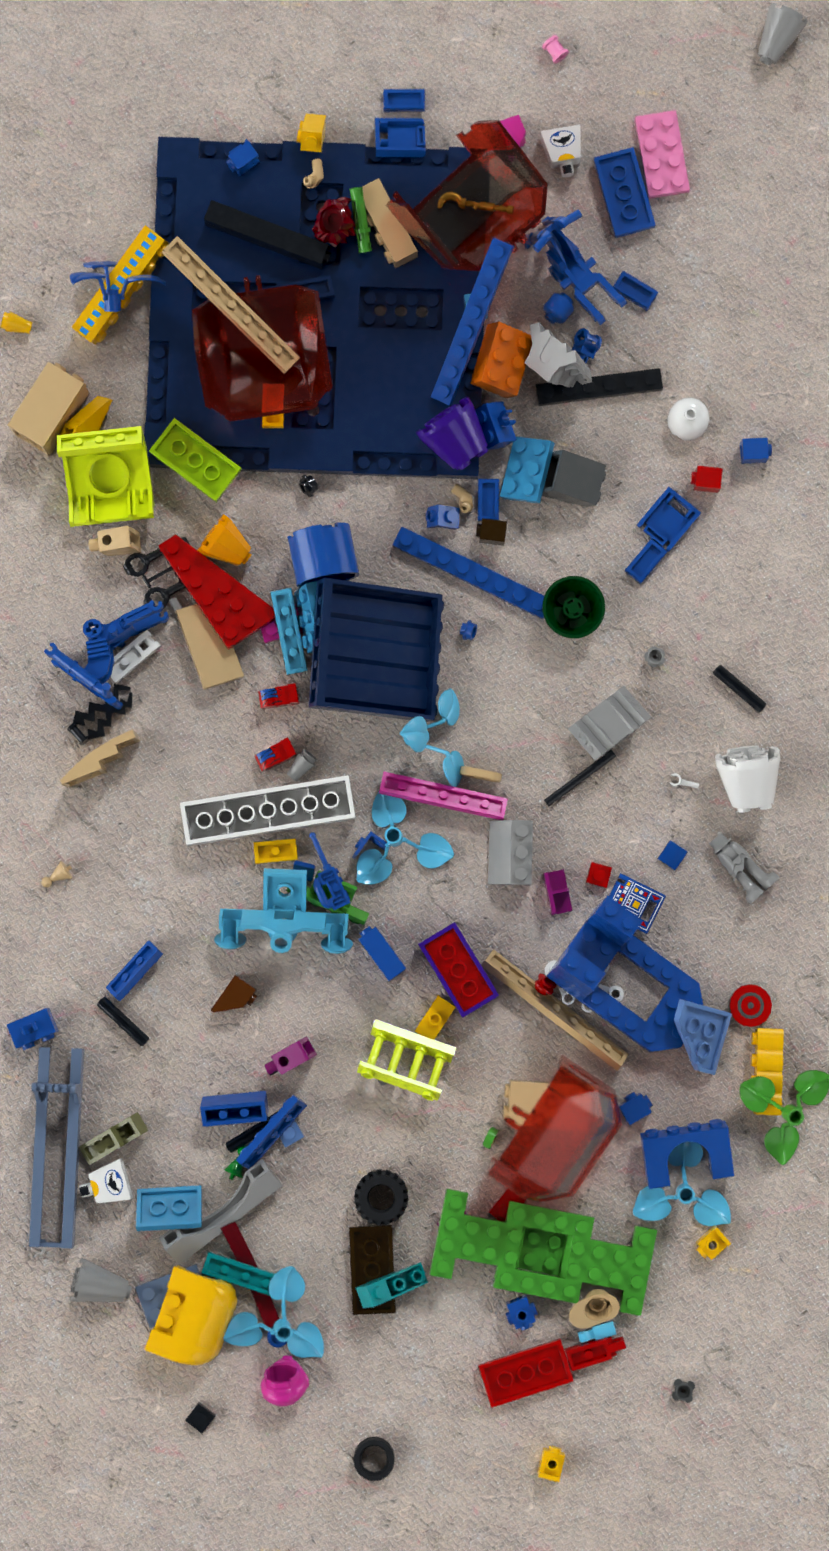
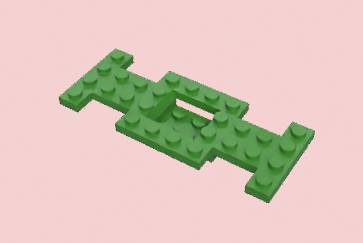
M446 1188L429 1273L431 1276L452 1279L456 1258L496 1266L493 1282L494 1288L577 1303L582 1282L622 1290L619 1312L641 1316L656 1240V1229L635 1225L631 1246L591 1239L594 1217L509 1201L506 1221L487 1219L464 1214L468 1192Z

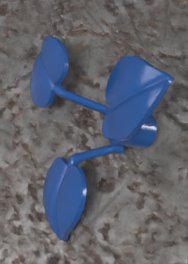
M115 261L83 263V267L92 268L93 270L103 267L105 274L90 272L70 274L72 285L86 279H97L99 281L103 294L104 311L106 312L121 311V300L125 299L124 294L129 283L150 280L160 282L166 286V282L158 276H130L125 279L120 294L118 289H111L108 267H115L118 263ZM102 278H105V279H106V287H107L106 291H105V287H104Z

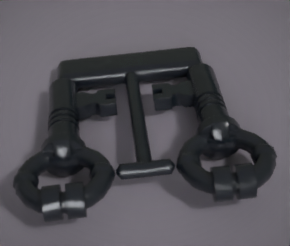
M182 537V538H181V539H183L185 542H187V543L189 544V542H188V540H187L186 537ZM159 548L147 555L141 553L130 554L125 560L123 568L127 575L134 577L142 576L147 587L150 588L145 594L144 604L152 600L151 594L159 592L164 599L163 606L165 608L171 595L186 588L180 579H178L179 582L167 589L160 587L151 588V581L173 570L170 566L149 579L144 575L149 568L150 562L163 555ZM135 558H140L144 564L143 569L135 572L130 563Z

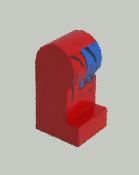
M296 683L258 691L261 709L300 704Z
M287 737L254 757L263 772L296 757L297 754Z

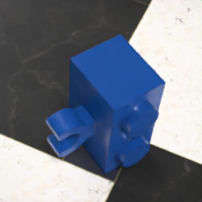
M503 401L485 403L475 409L488 444L487 450L504 448L517 440L512 428L516 420L509 419L508 415L512 412V409L506 410Z
M50 1008L42 1009L7 1024L16 1049L22 1047L23 1051L34 1047L35 1041L42 1039L43 1042L55 1038L54 1033L59 1032Z

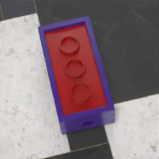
M455 922L418 944L462 1018L499 996Z

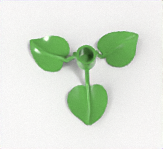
M808 1070L796 1078L794 1087L799 1092L796 1095L797 1106L790 1104L782 1107L771 1100L775 1094V1086L766 1077H753L742 1082L740 1085L739 1093L741 1100L749 1110L764 1112L768 1103L782 1111V1117L787 1122L783 1123L781 1128H771L764 1139L766 1150L781 1165H785L790 1160L799 1143V1133L793 1126L800 1125L804 1120L800 1097L807 1105H817L823 1101L828 1093L829 1074L823 1071Z

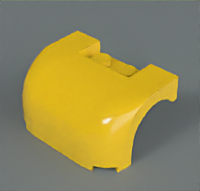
M179 1265L174 1266L167 1285L168 1290L155 1327L151 1330L145 1350L181 1364L203 1365L211 1362L218 1356L223 1346V1337L237 1305L236 1291L230 1282L208 1278Z

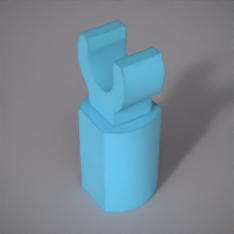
M611 1320L595 1325L592 1329L577 1333L582 1343L594 1338L599 1340L616 1335V1330Z

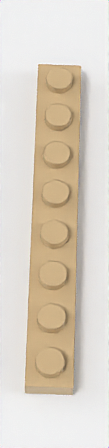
M178 236L161 252L284 374L300 358Z
M494 949L481 965L616 1071L622 1066L629 1055L627 1052L556 997L549 994L545 996L537 992L533 979Z

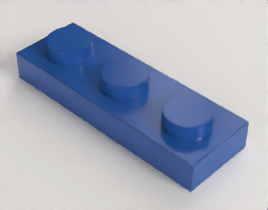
M148 940L106 988L117 1000L121 1001L158 961L163 953Z

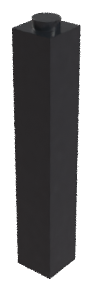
M211 200L204 217L205 225L321 270L324 264L329 263L331 257L329 244Z

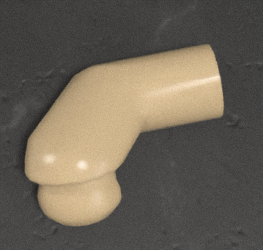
M321 159L312 160L313 172L303 179L304 185L309 189L315 188L324 178Z
M456 484L451 492L459 498L460 511L462 513H469L473 509L472 494L459 484Z

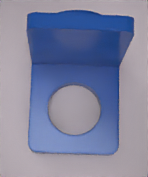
M370 831L366 838L361 837L355 845L357 850L352 858L356 859L369 840L384 851L387 842Z

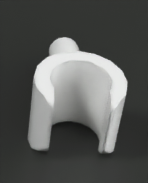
M677 773L671 774V776L679 778V782L676 784L669 782L671 786L678 787L683 785L698 789L699 783L681 779Z

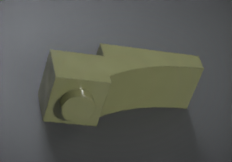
M137 1112L79 1146V1149L88 1165H91L149 1130Z

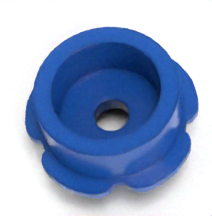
M471 620L462 624L460 635H463V640L474 639L477 632V624L472 623Z

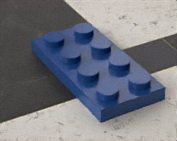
M634 147L594 157V166L615 238L655 228V220Z

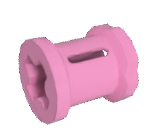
M557 35L547 39L542 46L552 56V61L555 64L562 61L569 53L568 49H564L560 44Z

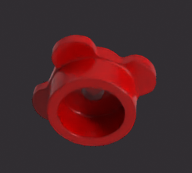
M539 974V979L535 981V989L542 995H552L554 993L553 988H556L557 985L544 974Z

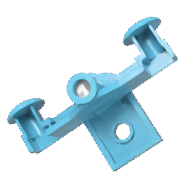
M264 868L263 910L220 908L219 930H221V933L217 934L214 938L215 943L221 948L237 949L246 942V937L239 933V931L259 929L268 932L271 938L270 946L275 952L285 953L290 950L292 941L296 938L297 933L307 931L328 934V937L321 941V946L329 953H345L353 946V942L346 937L348 934L349 914L306 912L307 870ZM281 887H288L291 892L284 894L279 889Z

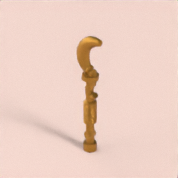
M455 192L444 193L438 201V208H442L445 202L452 200L457 202L458 206L462 209L468 206L473 207L474 210L478 208L492 212L496 210L507 212V214H513L514 206L510 205L506 207L482 201L480 203L466 201V198H462Z

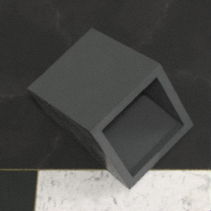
M565 450L554 451L542 496L585 507L595 506L601 498L600 489L606 477V465Z

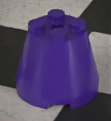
M468 396L459 401L460 404L449 406L424 424L426 429H418L415 432L425 445L452 469L456 468V470L464 469L471 464L470 459L473 457L479 458L488 452L486 448L488 444L474 405Z

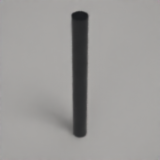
M610 750L544 799L548 807L615 758V753Z

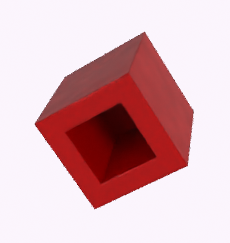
M697 466L695 472H691L690 484H694L693 490L719 493L723 468Z

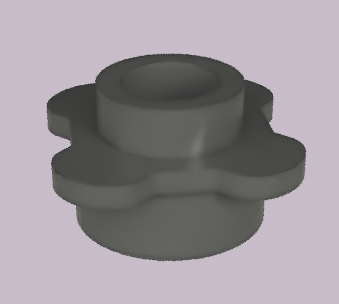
M676 1379L674 1381L675 1389L672 1393V1398L676 1401L680 1399L690 1403L693 1400L692 1394L695 1384L692 1381L683 1382L681 1379Z

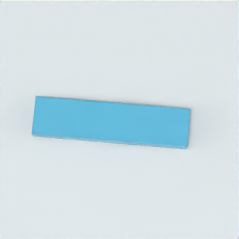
M286 588L271 591L270 594L286 674L308 671L292 589Z

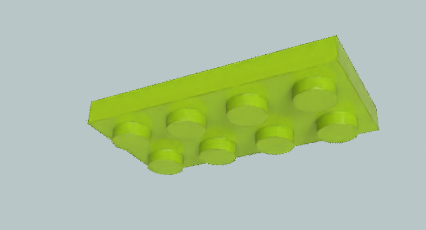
M175 418L149 450L150 454L216 503L242 470L240 466Z

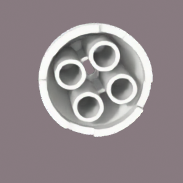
M759 745L728 749L726 755L717 754L715 756L716 767L732 807L737 808L740 813L751 811L750 808L759 807L760 810L772 808L771 804L775 798L780 764V750L777 747L771 746L769 750L759 748Z

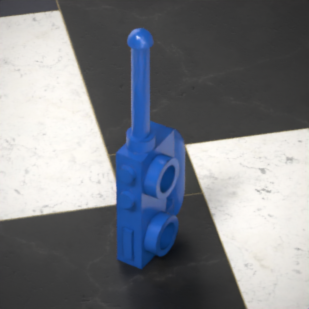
M311 832L309 838L311 837L324 870L317 874L318 877L313 882V888L324 908L336 910L351 903L350 897L344 889L343 879L339 877L338 869L328 864L315 836L316 834ZM327 884V887L332 895V898L327 899V896L322 888V885Z

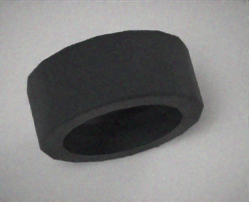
M366 1438L355 1449L354 1467L358 1474L366 1480H382L393 1470L395 1462L394 1450L390 1443L383 1438ZM370 1446L382 1448L387 1455L386 1465L380 1471H369L362 1464V1453Z

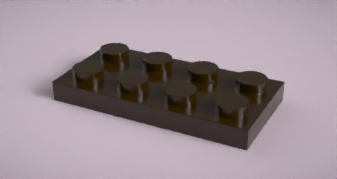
M392 1225L349 1227L353 1315L396 1313L395 1298L375 1307L363 1308L356 1290L358 1286L394 1272Z

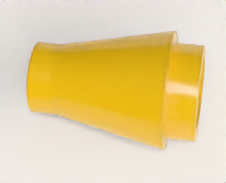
M11 311L10 313L4 312L0 328L5 329V332L30 334L33 322Z

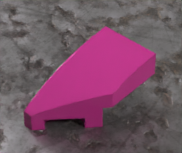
M519 114L499 121L513 160L517 158V153L521 146H524L526 143V131Z

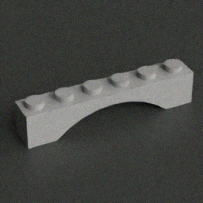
M261 1159L245 1172L240 1186L230 1200L211 1215L202 1218V1228L170 1229L160 1237V1241L166 1252L180 1265L219 1234L223 1233L220 1228L240 1220L246 1213L258 1206L283 1185L275 1172Z

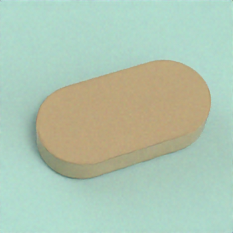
M461 766L459 774L465 777L500 783L502 779L501 773Z

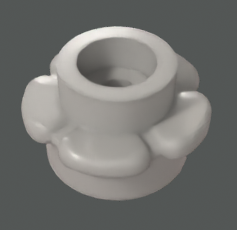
M650 647L648 652L645 653V661L651 667L661 666L665 661V652L661 648Z

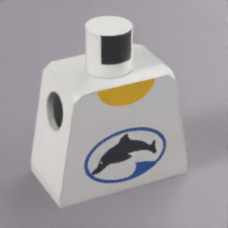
M580 125L541 131L540 141L550 168H560L562 177L573 176V165L580 164L581 158Z
M123 1158L89 1173L90 1182L79 1185L82 1198L94 1195L96 1203L133 1198Z

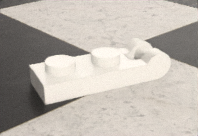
M148 630L144 631L114 656L115 663L113 664L111 678L116 684L150 655L160 649V643L152 639V634ZM143 642L148 646L144 651L140 647Z

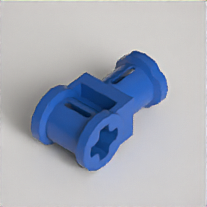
M582 328L574 337L572 351L575 350L587 364L589 358L594 359L596 352L601 347L602 339L600 336L592 335L587 329Z

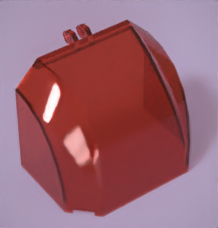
M258 275L255 278L258 290L250 291L249 279L244 277L245 292L235 293L300 357L285 374L209 299L192 310L195 354L205 406L224 415L228 421L315 409L324 394L333 388L318 291L296 284L262 289L261 277Z

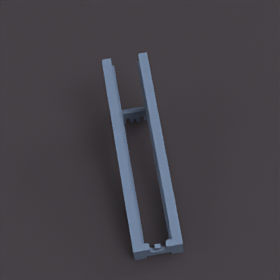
M39 1047L38 1082L32 1083L31 1088L36 1099L29 1247L72 1249L75 1245L84 1049H71L70 1084L49 1083L51 1048ZM48 1092L69 1093L62 1240L60 1242H46L45 1239H41Z

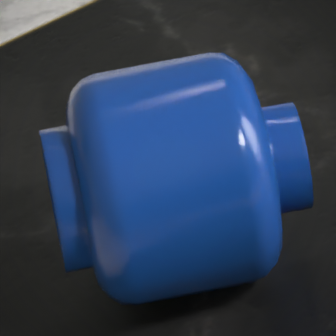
M563 292L560 294L554 293L543 306V310L546 313L545 319L551 324L555 322L563 324L574 312V301Z

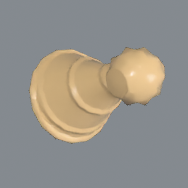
M60 861L50 877L42 878V886L48 888L52 886V881L72 879V875L69 872L72 869L71 865L66 867Z

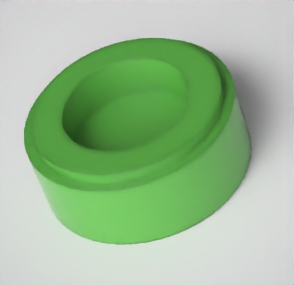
M494 1127L489 1129L483 1142L484 1147L491 1149L499 1133L498 1129Z

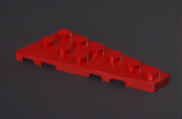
M176 534L158 545V548L228 650L275 620L273 607Z

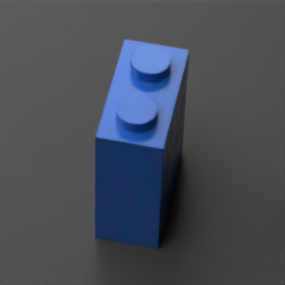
M369 926L359 933L362 937L358 940L388 981H391L406 970L404 964L376 927L372 929Z

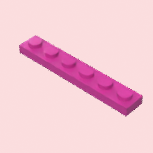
M385 771L383 772L379 794L497 820H504L508 798Z

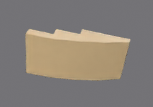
M132 729L99 746L75 764L60 780L61 784L69 788L107 773L104 764L124 757L121 749L140 742L138 734Z

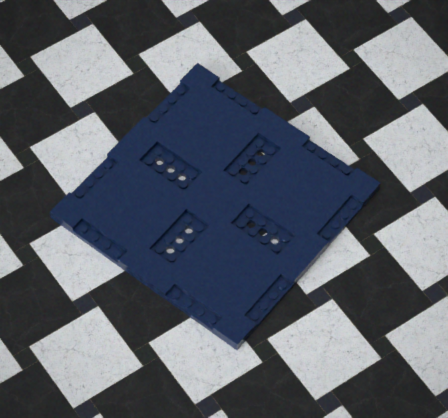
M158 137L155 233L169 244L178 236L234 293L331 275L335 297L256 313L300 357L284 374L228 318L211 321L207 302L208 298L165 256L159 257L155 262L156 267L152 275L163 279L166 282V286L160 282L151 281L146 423L144 425V438L147 446L149 467L169 468L150 454L149 450L175 418L242 468L241 471L478 479V457L470 459L471 464L462 470L452 469L425 445L415 432L418 429H426L424 426L426 422L449 406L460 404L459 401L467 396L472 401L475 409L481 406L482 388L472 385L470 382L484 338V324L452 405H447L433 399L431 395L465 310L464 295L471 294L487 254L488 211L480 210L479 208L474 210L473 207L468 206L462 209L458 206L457 202L452 200L445 202L442 208H438V201L444 193L455 192L462 198H466V201L488 202L490 148L449 147V150L426 149L424 157H376L375 147H366V144L323 142L321 152L300 151L301 143L297 141H283V144L250 143L259 155L260 163L239 176L236 171L232 172L226 161L229 160V152L240 144L244 145V142L200 141V138ZM321 159L324 178L315 188L309 189L304 185L303 179L313 172L312 160ZM379 178L418 251V257L395 268L393 263H388L384 255L386 250L383 245L379 246L374 236L376 231L374 227H371L369 238L372 251L359 253L356 234L355 236L349 235V237H346L347 244L339 243L336 247L329 244L331 257L329 263L324 264L321 270L205 225L204 217L211 200L316 239L312 228L315 225L319 212L316 208L319 203H325L328 199L337 200L341 197L351 199L350 188L362 187ZM351 201L349 203V209L352 213L351 218L355 224ZM383 306L386 309V313L378 316L374 312L375 308ZM398 307H404L407 313L400 317L396 315L395 310ZM423 307L427 309L428 314L425 317H419L416 314V310ZM311 366H320L321 372L318 375L311 374L309 371ZM263 385H284L285 387L284 429L262 428ZM317 385L321 390L318 395H311L309 388ZM311 406H317L320 411L318 415L311 416L308 413V409Z

